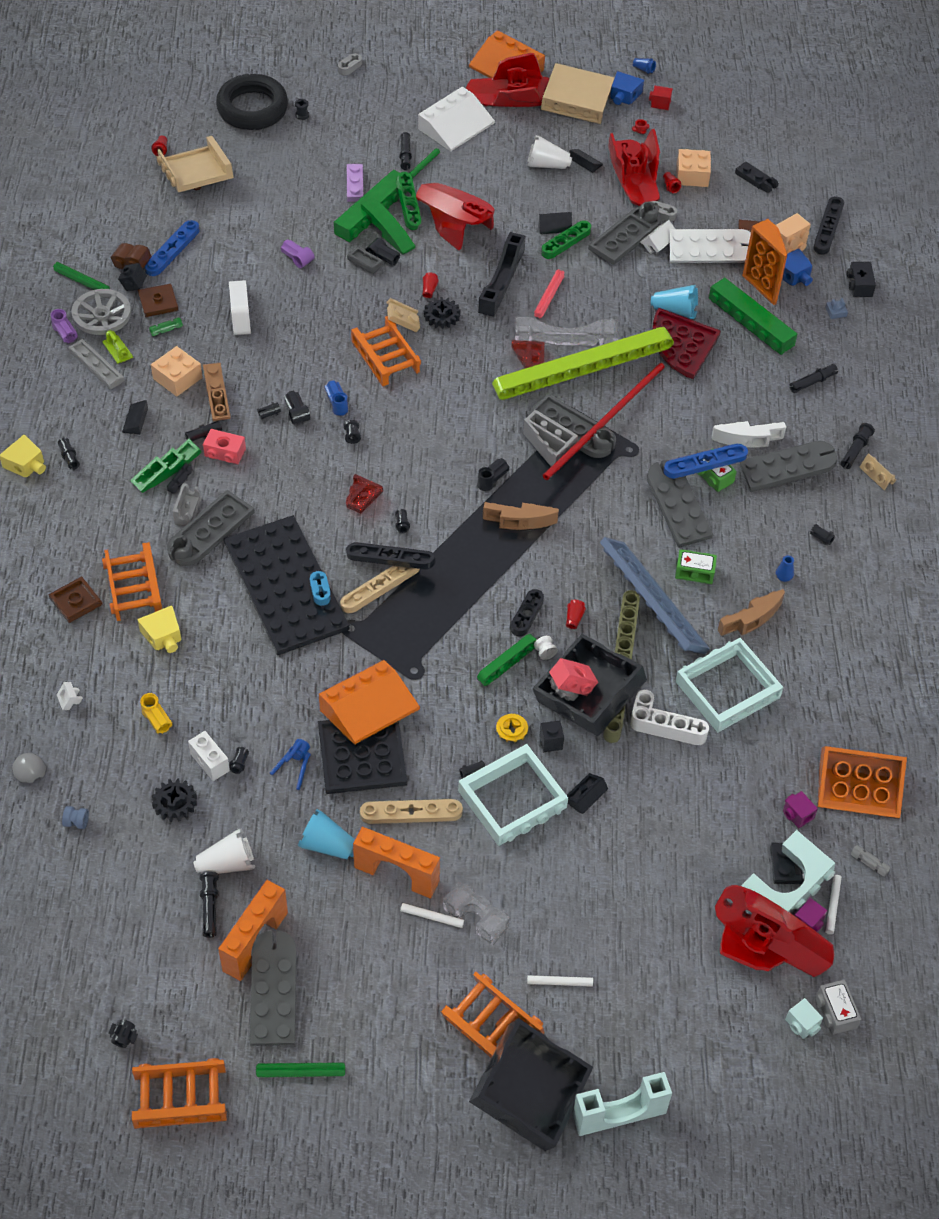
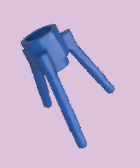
M297 739L270 774L273 775L285 761L288 762L291 758L295 760L303 759L296 789L300 790L306 765L311 756L308 752L310 745L302 739Z

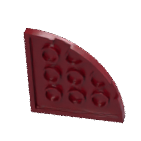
M658 308L653 320L652 330L665 327L674 341L669 349L661 351L659 354L677 372L694 380L718 340L721 331Z

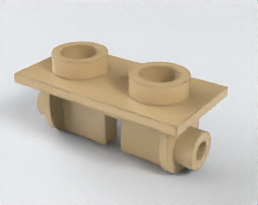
M868 453L859 468L885 490L889 483L892 485L896 482L895 475L886 470L875 457Z

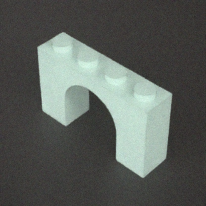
M797 830L782 844V852L801 868L805 877L803 884L797 890L789 893L777 892L771 889L754 873L741 885L763 895L791 914L796 909L799 911L807 902L806 899L810 894L814 896L820 890V884L824 880L829 881L835 874V862Z
M665 1072L643 1077L641 1086L635 1093L616 1101L603 1102L599 1089L576 1094L572 1115L578 1134L583 1136L666 1114L672 1091Z

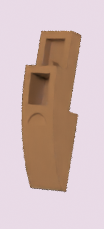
M221 363L203 365L212 420L231 419Z
M485 502L483 507V519L500 522V528L536 529L558 522L559 509L522 503V507L517 508Z
M784 589L772 591L763 597H756L750 601L748 609H742L736 614L724 616L720 619L718 626L720 635L723 636L736 630L741 635H744L763 625L781 606L785 594Z

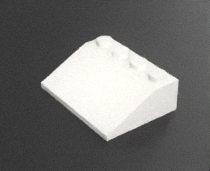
M464 87L457 89L418 114V129L449 151H453L495 123V120L476 96Z

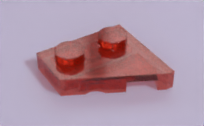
M512 340L511 347L525 369L544 363L545 342Z
M355 474L353 476V485L349 489L350 494L346 499V506L361 514L383 492V486Z

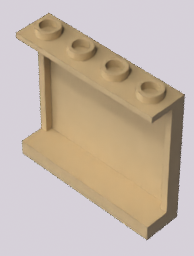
M555 63L543 95L541 110L601 124L603 112L615 77Z
M213 136L206 137V147L164 157L161 150L158 149L159 156H156L158 165L161 166L163 173H166V177L170 180L172 187H175L178 192L234 178L231 162Z

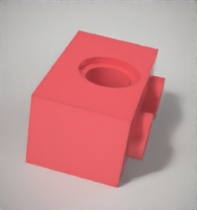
M210 429L203 443L204 456L239 464L246 450L245 437Z
M560 658L549 671L558 689L587 696L598 684V680L588 665Z

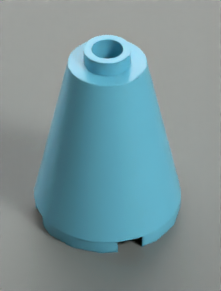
M696 285L655 292L654 296H651V306L655 310L662 308L688 319H695L697 311H694V309L698 306V289L695 288Z
M316 809L315 814L312 815L302 834L304 837L302 841H299L298 846L348 860L349 856L353 858V843L355 839L326 814Z

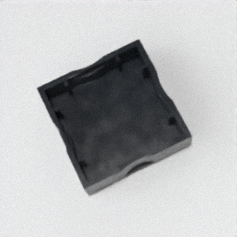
M581 634L566 650L562 658L588 665L598 680V684L587 696L578 694L574 701H568L564 697L561 698L551 687L550 680L552 676L549 671L532 689L540 704L594 735L599 736L647 681L642 665L621 654L610 651L603 644Z
M518 1018L508 1024L469 1102L542 1150L547 1151L556 1147L569 1120L576 1094L582 1092L593 1066L570 1051L555 1045L544 1034Z

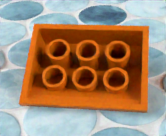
M497 30L487 38L470 62L469 67L489 78H493L500 61L508 57L534 53L542 72L544 71L545 55Z
M766 219L752 226L742 276L773 305H776L787 252L779 228L769 219Z
M385 660L319 693L320 711L354 744L420 709L419 704L396 670Z
M828 746L822 747L819 767L818 807L900 818L907 757Z

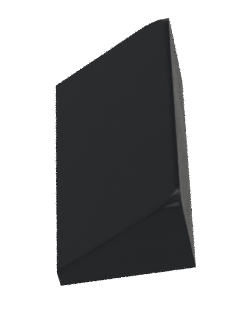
M580 149L569 150L572 161L592 173L603 166V163Z
M572 212L539 214L538 227L540 234L562 233L572 227Z
M147 400L130 405L123 433L141 434L148 411Z
M589 773L567 794V804L579 813L584 814L608 790L604 778Z

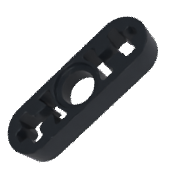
M532 589L527 593L511 622V632L515 636L522 637L529 631L543 605L544 594L542 591ZM535 597H537L538 599L535 600L534 605H533V604H532V599H534ZM524 610H530L533 614L530 616H526L522 612ZM521 621H523V627L517 628L520 626Z

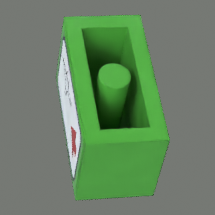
M726 465L697 474L704 478L710 487L719 492L734 483L737 471L731 465Z
M679 550L675 578L712 584L717 555Z

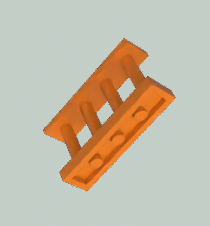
M388 316L385 317V326L364 334L357 327L351 329L352 343L382 386L389 384L390 374L412 366L416 374L420 373V357L415 355L398 331L396 324L388 320ZM388 333L391 337L374 345L367 342V340ZM394 344L399 348L382 356L375 353L377 350ZM402 355L407 359V361L391 367L383 365V362Z
M150 542L142 543L143 551H140V554L110 559L108 550H104L105 558H102L103 568L108 569L113 603H110L111 614H116L117 621H121L119 611L145 606L154 607L155 612L162 610ZM138 561L146 562V566H142L143 568L112 573L111 566ZM139 576L149 578V581H145L143 584L115 588L114 581ZM142 591L151 592L152 596H148L146 599L119 604L117 601V596Z
M476 971L473 974L477 982L476 986L457 1008L451 1009L446 1005L441 1011L443 1017L490 1058H492L497 1048L496 1042L504 1034L508 1024L516 1020L517 1017L540 1033H545L542 1027L543 1022L535 1015L530 1017L492 985L493 981L484 973L480 975ZM486 989L494 998L473 1022L467 1023L463 1019V1013L480 993ZM500 1003H503L511 1010L510 1013L490 1036L484 1037L479 1033L480 1027Z
M210 1058L202 1062L153 1066L141 1064L138 1067H132L134 1079L140 1080V1109L132 1111L134 1129L227 1121L226 1106L219 1102L218 1073H226L224 1060ZM209 1074L210 1103L198 1106L196 1104L195 1075ZM186 1076V1105L175 1108L173 1106L172 1077ZM163 1078V1107L152 1110L149 1108L150 1079Z

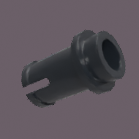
M271 402V405L258 408L257 412L262 420L274 414L278 415L281 409L278 402Z
M401 509L402 515H400V511L397 510L395 513L397 520L396 529L400 533H406L410 528L407 511Z
M817 524L810 531V534L823 541L824 545H830L835 539L832 531L828 532Z
M244 747L236 749L235 756L229 763L231 772L240 774L244 771V764L249 755L248 749L245 750Z
M481 760L469 766L463 765L459 769L461 778L463 779L485 767V763Z

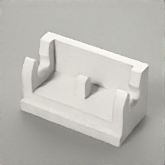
M670 220L659 225L640 243L644 245L650 254L654 252L653 249L657 253L670 243V229L675 228Z

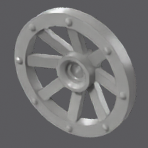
M96 289L81 295L74 302L72 317L75 325L80 330L89 334L105 335L107 331L116 332L127 324L131 317V307L128 299L120 292L111 289ZM101 297L110 298L106 306L102 305ZM95 299L97 307L93 308L86 302ZM116 300L122 304L121 306L111 310ZM82 307L91 314H80L79 311ZM124 311V313H123V315H122L121 317L114 316V315H116V314H118V313ZM82 320H93V321H91V322H89V323H85V322H83Z

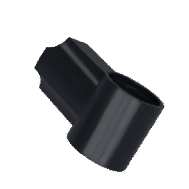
M376 238L365 249V251L390 265L395 266L400 259V253L388 247L381 238Z
M294 390L289 391L284 396V401L288 407L292 424L309 421L310 413L307 405L303 404L298 392Z
M503 458L497 459L488 467L479 469L477 486L480 490L490 491L494 483L509 471V465Z

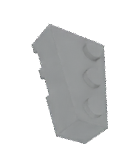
M534 410L524 419L523 434L550 466L554 465L578 441V435L537 410Z

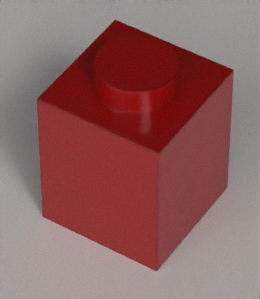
M655 85L654 90L650 91L649 95L651 107L669 110L673 88Z

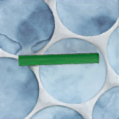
M435 148L409 173L412 179L440 153L438 148Z

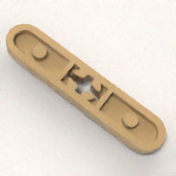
M400 566L388 568L341 598L340 605L342 611L345 613L358 611L415 575L420 569Z
M455 799L366 802L360 807V818L368 824L456 821L461 818L463 813L462 804ZM409 808H413V815H409Z

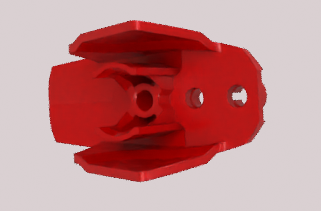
M527 53L508 57L500 61L493 78L471 79L466 89L473 93L484 106L534 107L542 105L543 95L550 78L541 75L535 54Z
M655 129L650 130L645 142L641 144L631 139L615 141L613 133H610L608 148L611 162L631 203L641 206L644 202L658 201L660 195L656 179L660 149Z
M440 183L422 184L417 191V200L430 207L439 235L457 250L462 249L466 224L476 225L482 223L490 230L494 228L493 215L495 209L488 202L472 194Z
M735 884L724 889L715 905L716 916L725 926L720 943L721 955L755 970L770 971L774 967L786 962L813 977L822 974L832 966L835 955L833 944L803 921L751 889ZM727 899H731L733 903H729Z

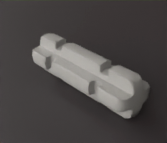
M856 845L851 855L856 859L860 858L862 863L874 871L875 869L878 870L877 873L885 877L890 871V866L884 862L881 863L880 859L868 851L864 852L862 847Z

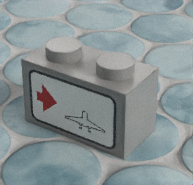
M841 980L821 985L816 995V1002L818 1007L822 1008L824 1012L825 1025L827 1028L830 1027L832 1035L857 1029L861 1017L846 981Z

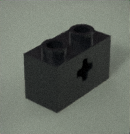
M851 262L850 268L847 269V279L850 280L849 290H852L853 297H873L876 282L872 263Z

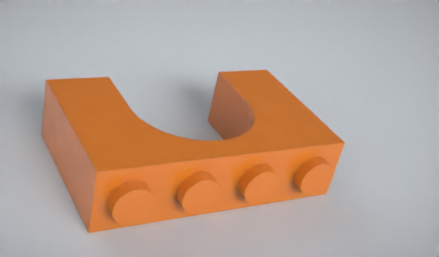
M362 826L353 843L354 868L374 875L381 861L393 863L406 871L411 877L413 892L431 899L440 882V857Z
M266 880L218 948L224 973L242 981L252 966V947L263 925L267 924L277 930L288 914L284 888L269 880Z

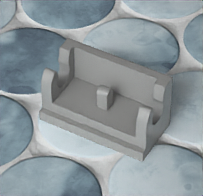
M182 484L173 509L175 524L186 526L197 516L202 502V496H200L198 487H195L194 492L189 490L188 484Z

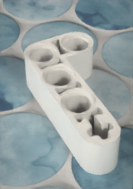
M246 280L229 281L234 335L251 334Z
M640 690L637 693L630 722L634 730L693 745H702L706 742L709 725L706 721L652 708L654 695L651 691Z

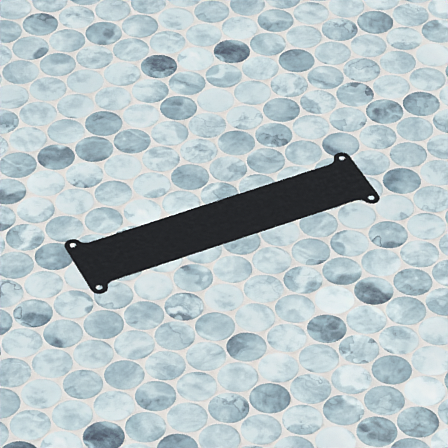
M611 430L616 436L615 449L608 456L594 458L579 450L549 480H545L543 474L551 466L536 450L485 502L521 508L522 503L559 509V518L617 457H634L639 453V447ZM631 447L633 451L627 452L626 448ZM483 503L433 552L436 563L432 568L427 570L420 569L415 575L405 580L365 620H347L349 626H354L355 630L352 632L345 631L342 634L380 660H385L392 668L412 680L421 678L425 673L424 666L421 663L422 657L550 526L526 530L500 528V522L483 519ZM417 668L418 672L416 674H412L410 672V669Z

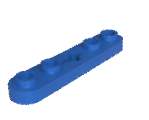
M193 220L186 221L159 248L145 265L147 275H159L198 235V222Z
M733 444L669 460L665 463L664 474L669 478H679L742 462L747 458L748 449L743 444Z

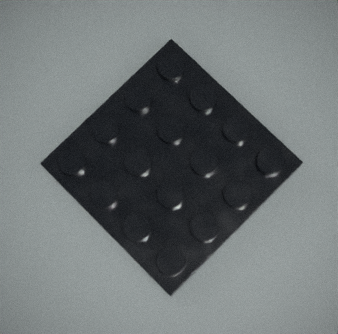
M330 720L318 721L326 794L407 786L399 721L356 744L350 741Z

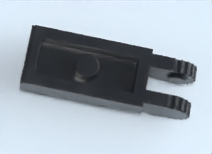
M744 162L735 169L736 175L767 193L779 185L774 177L766 175L748 162Z

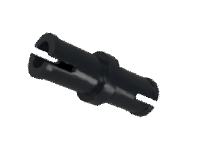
M216 421L205 426L203 424L199 425V428L185 432L186 440L206 439L210 429L222 431L221 423Z
M63 437L59 439L58 446L62 451V458L66 460L69 469H77L80 463L77 460L75 449L71 447L68 438L65 439Z

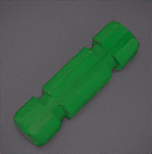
M178 317L173 319V321L168 320L159 323L158 326H150L151 336H157L159 333L163 334L172 331L175 327L176 329L183 326L182 320Z

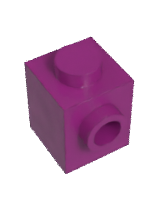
M800 791L796 795L791 794L786 798L783 812L785 817L792 821L799 829L815 818L818 808Z
M809 898L795 914V917L818 933L824 925L822 921L828 910L812 898Z

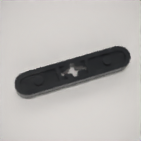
M834 196L828 200L813 247L814 251L818 254H827L830 251L844 207V200L840 197Z
M359 542L351 543L346 547L347 557L352 561L425 570L432 568L436 563L434 553L425 550Z

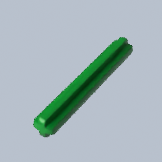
M56 262L53 265L54 271L93 290L110 289L108 285L60 262Z
M343 1062L258 1063L256 1065V1076H344L346 1067Z

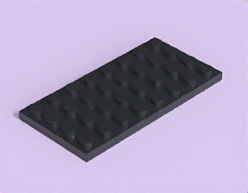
M294 515L224 538L225 546L277 656L350 630L349 624L331 588V600L327 605L320 606L314 602L310 586V576L313 572H322ZM317 579L318 585H321L320 579ZM319 592L320 597L323 598V592Z

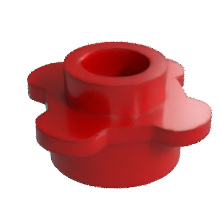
M638 119L635 121L632 131L645 134L650 125L647 124V121Z

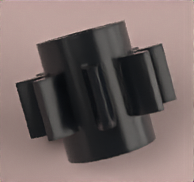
M120 1020L117 1024L112 1023L108 1032L110 1038H112L111 1043L121 1048H126L129 1043L134 1044L138 1036L135 1025L127 1020Z

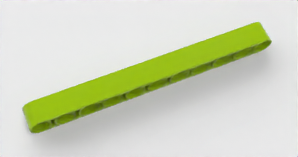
M659 327L497 377L492 382V386L499 399L505 400L667 350L673 345L674 341L665 327Z

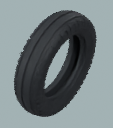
M243 74L242 76L239 75L231 78L221 86L217 94L216 105L222 119L231 126L244 130H259L270 127L282 119L287 110L288 97L284 87L272 77L262 74ZM250 92L263 93L273 99L271 105L258 111H243L231 104L232 100L237 96Z

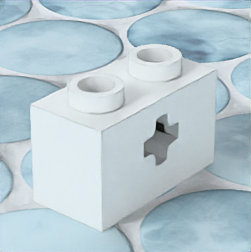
M206 731L188 741L190 754L212 781L230 771L227 756Z

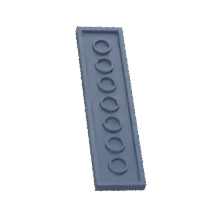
M604 537L600 541L604 547V552L612 557L614 565L625 573L624 577L626 580L633 583L636 587L635 591L646 600V605L656 612L657 619L668 627V633L679 641L678 645L684 651L688 650L694 653L706 654L710 649L625 542Z

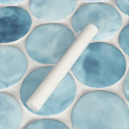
M833 875L825 930L827 934H834L842 878L840 875Z
M402 903L401 911L459 928H463L464 925L463 919Z
M527 975V984L593 987V978Z

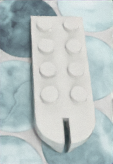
M670 229V263H744L751 232L744 229Z

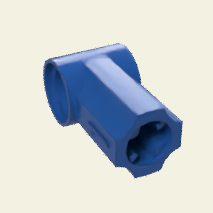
M335 380L329 381L325 385V391L331 402L333 413L343 416L348 413L347 395L343 392L339 382H335Z

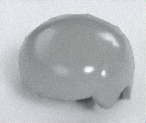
M34 753L21 754L15 759L12 766L14 777L24 783H34L35 779L44 777L46 771L44 761Z

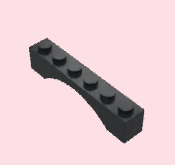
M509 233L495 274L490 283L483 288L479 297L478 313L495 317L525 251V235Z

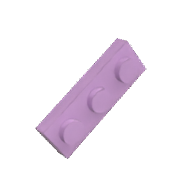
M347 164V202H357L363 197V164Z

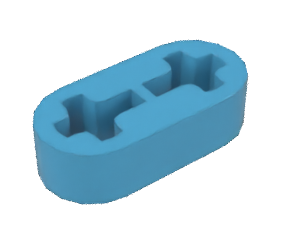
M321 571L313 572L310 576V586L314 602L320 606L327 605L331 600L327 576ZM317 579H320L321 585H318ZM319 592H323V598L320 597Z

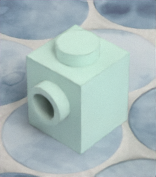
M805 998L792 1007L785 1018L790 1024L791 1030L795 1034L800 1035L802 1039L806 1038L809 1034L811 1037L817 1034L821 1029L820 1024L823 1019Z

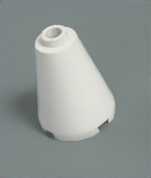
M535 135V143L531 146L527 166L556 169L570 167L572 161L570 153Z
M238 829L198 854L196 861L193 862L196 872L204 873L209 871L222 874L254 869L255 865H251L250 862L254 860L247 837L242 838L241 836L244 833L243 830Z

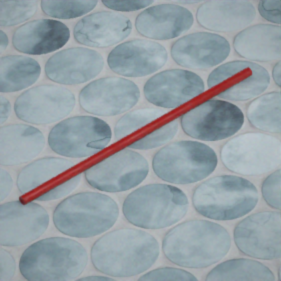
M659 363L552 465L543 474V478L549 480L594 436V433L596 434L597 430L605 426L664 369V364Z

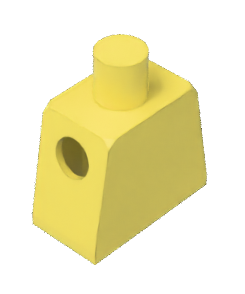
M25 435L21 436L0 454L2 467L23 477H28L34 471L40 475L46 469V466L43 464L44 459L41 450Z
M172 605L137 619L140 632L155 650L166 648L168 653H173L178 649L176 643L181 641V635Z

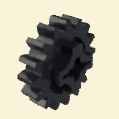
M440 297V300L434 298V302L428 301V305H425V322L429 321V325L434 324L435 328H438V326H441V329H444V326L450 328L451 324L456 325V321L460 320L461 309H459V304L455 305L454 300L450 302L449 298L443 300V297Z
M177 778L176 782L172 783V780L168 779V784L161 782V789L155 788L156 794L152 795V806L155 809L156 815L161 814L162 820L169 817L170 822L174 818H177L179 822L181 821V816L188 818V812L194 813V806H197V794L194 791L193 785L188 786L186 780L180 783L179 778Z

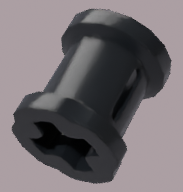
M306 99L295 101V107L297 108L295 116L299 120H305L309 117V112L307 111L309 103Z
M349 420L344 423V429L346 430L345 441L350 444L358 443L361 440V435L358 431L360 425L356 420Z

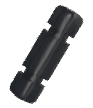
M185 463L167 485L169 492L176 493L179 489L178 487L188 478L187 475H190L193 471L192 466Z

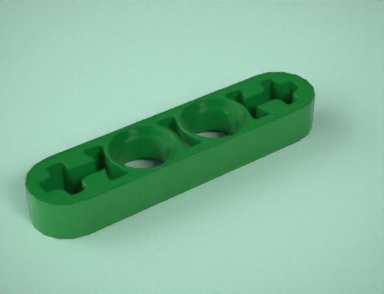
M401 172L396 179L405 225L410 230H417L421 224V216L413 179L408 172ZM408 191L411 196H405L403 192ZM411 205L414 210H408L406 206Z
M580 221L542 245L541 255L546 259H552L590 235L591 223ZM557 242H563L564 244L559 245Z
M531 634L523 637L479 672L477 680L484 686H488L535 649L534 643L537 639Z

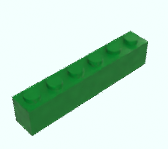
M393 169L334 221V234L351 242L364 229L368 228L371 224V217L361 209V203L375 197L387 210L393 203L399 200L396 179L400 172Z
M724 277L710 287L709 299L713 303L718 305L724 312L732 316L777 353L782 355L795 346L798 333Z

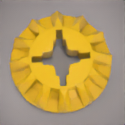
M506 714L498 720L496 732L506 742L514 741L516 743L517 740H523L524 736L528 733V724L518 714ZM510 723L515 728L514 733L509 729Z

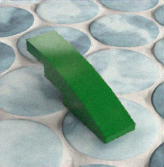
M375 197L361 203V209L371 217V223L382 231V237L397 251L404 255L415 248V244L406 231Z
M188 439L177 450L171 448L162 458L156 456L130 481L143 493L173 476L185 463L189 464L202 451Z

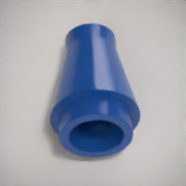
M635 58L633 60V67L647 74L653 73L656 69V61H653L652 58Z
M784 556L776 569V575L780 581L787 582L794 577V558L792 556Z

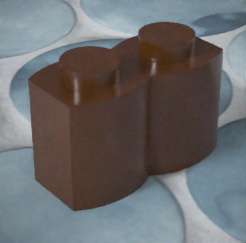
M122 243L112 254L111 260L114 266L119 269H123L125 265L139 263L143 269L152 256L148 247L144 245L133 246L128 243Z

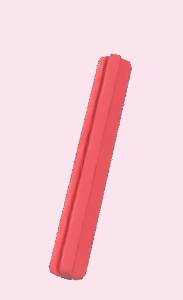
M556 270L534 311L535 317L540 319L546 312L564 278L565 272L563 270Z

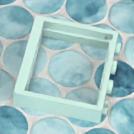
M741 638L733 642L729 641L722 648L714 649L709 655L703 658L699 657L694 663L683 666L677 672L676 677L678 686L717 733L780 699L783 691V686ZM737 655L765 689L718 715L690 680Z
M527 744L459 780L458 792L498 846L507 841L511 842L521 833H528L532 827L537 824H544L550 817L555 814H561V811L567 808V795ZM527 762L555 799L509 825L500 828L474 791Z

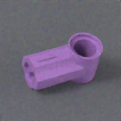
M285 240L281 246V252L292 258L298 268H303L315 258L310 248H302L292 240Z
M62 309L53 310L51 312L53 329L58 332L64 342H68V344L74 342L78 335L67 319L66 312Z

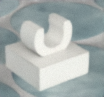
M64 682L57 693L62 710H70L73 704H80L83 699L82 696H77L80 690L79 688H73L71 682Z

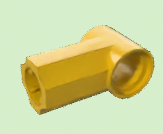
M153 693L144 694L140 699L142 715L149 720L157 734L167 732L173 724L159 704L158 697Z

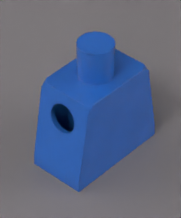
M617 71L611 87L610 98L613 99L616 105L621 103L632 104L643 93L644 79Z
M799 248L787 254L782 280L791 286L800 282L808 286L813 280L810 276L812 264Z

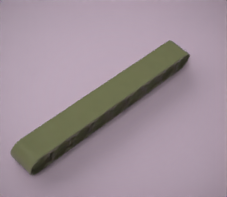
M628 590L623 594L615 653L632 660L640 595L636 591ZM625 706L603 730V738L609 743H615L620 740Z

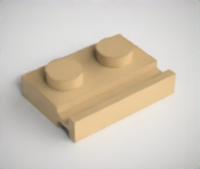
M392 298L387 301L388 320L414 332L420 329L419 316L417 315L418 310Z

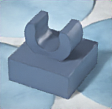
M843 298L840 301L833 299L831 302L826 303V310L831 319L847 317L848 311Z

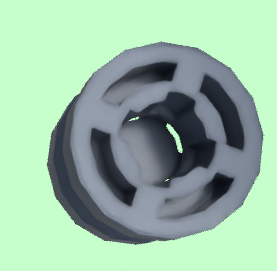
M66 806L63 812L62 825L64 827L74 825L78 829H85L89 819V810L85 808L76 810L72 806Z

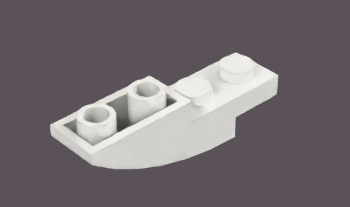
M748 421L720 424L713 427L711 438L716 442L727 445L743 444L746 447H768L770 441L784 438L786 425L784 422L750 426Z

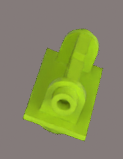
M107 331L106 340L102 341V343L116 363L119 364L133 358V355L114 331Z

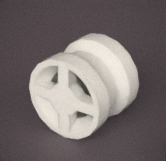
M543 636L534 643V647L539 651V656L542 660L550 659L558 652L557 647L552 644L553 640L550 636Z

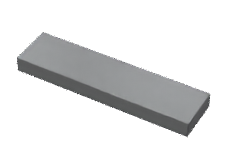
M83 339L68 347L69 352L110 390L124 382V377Z

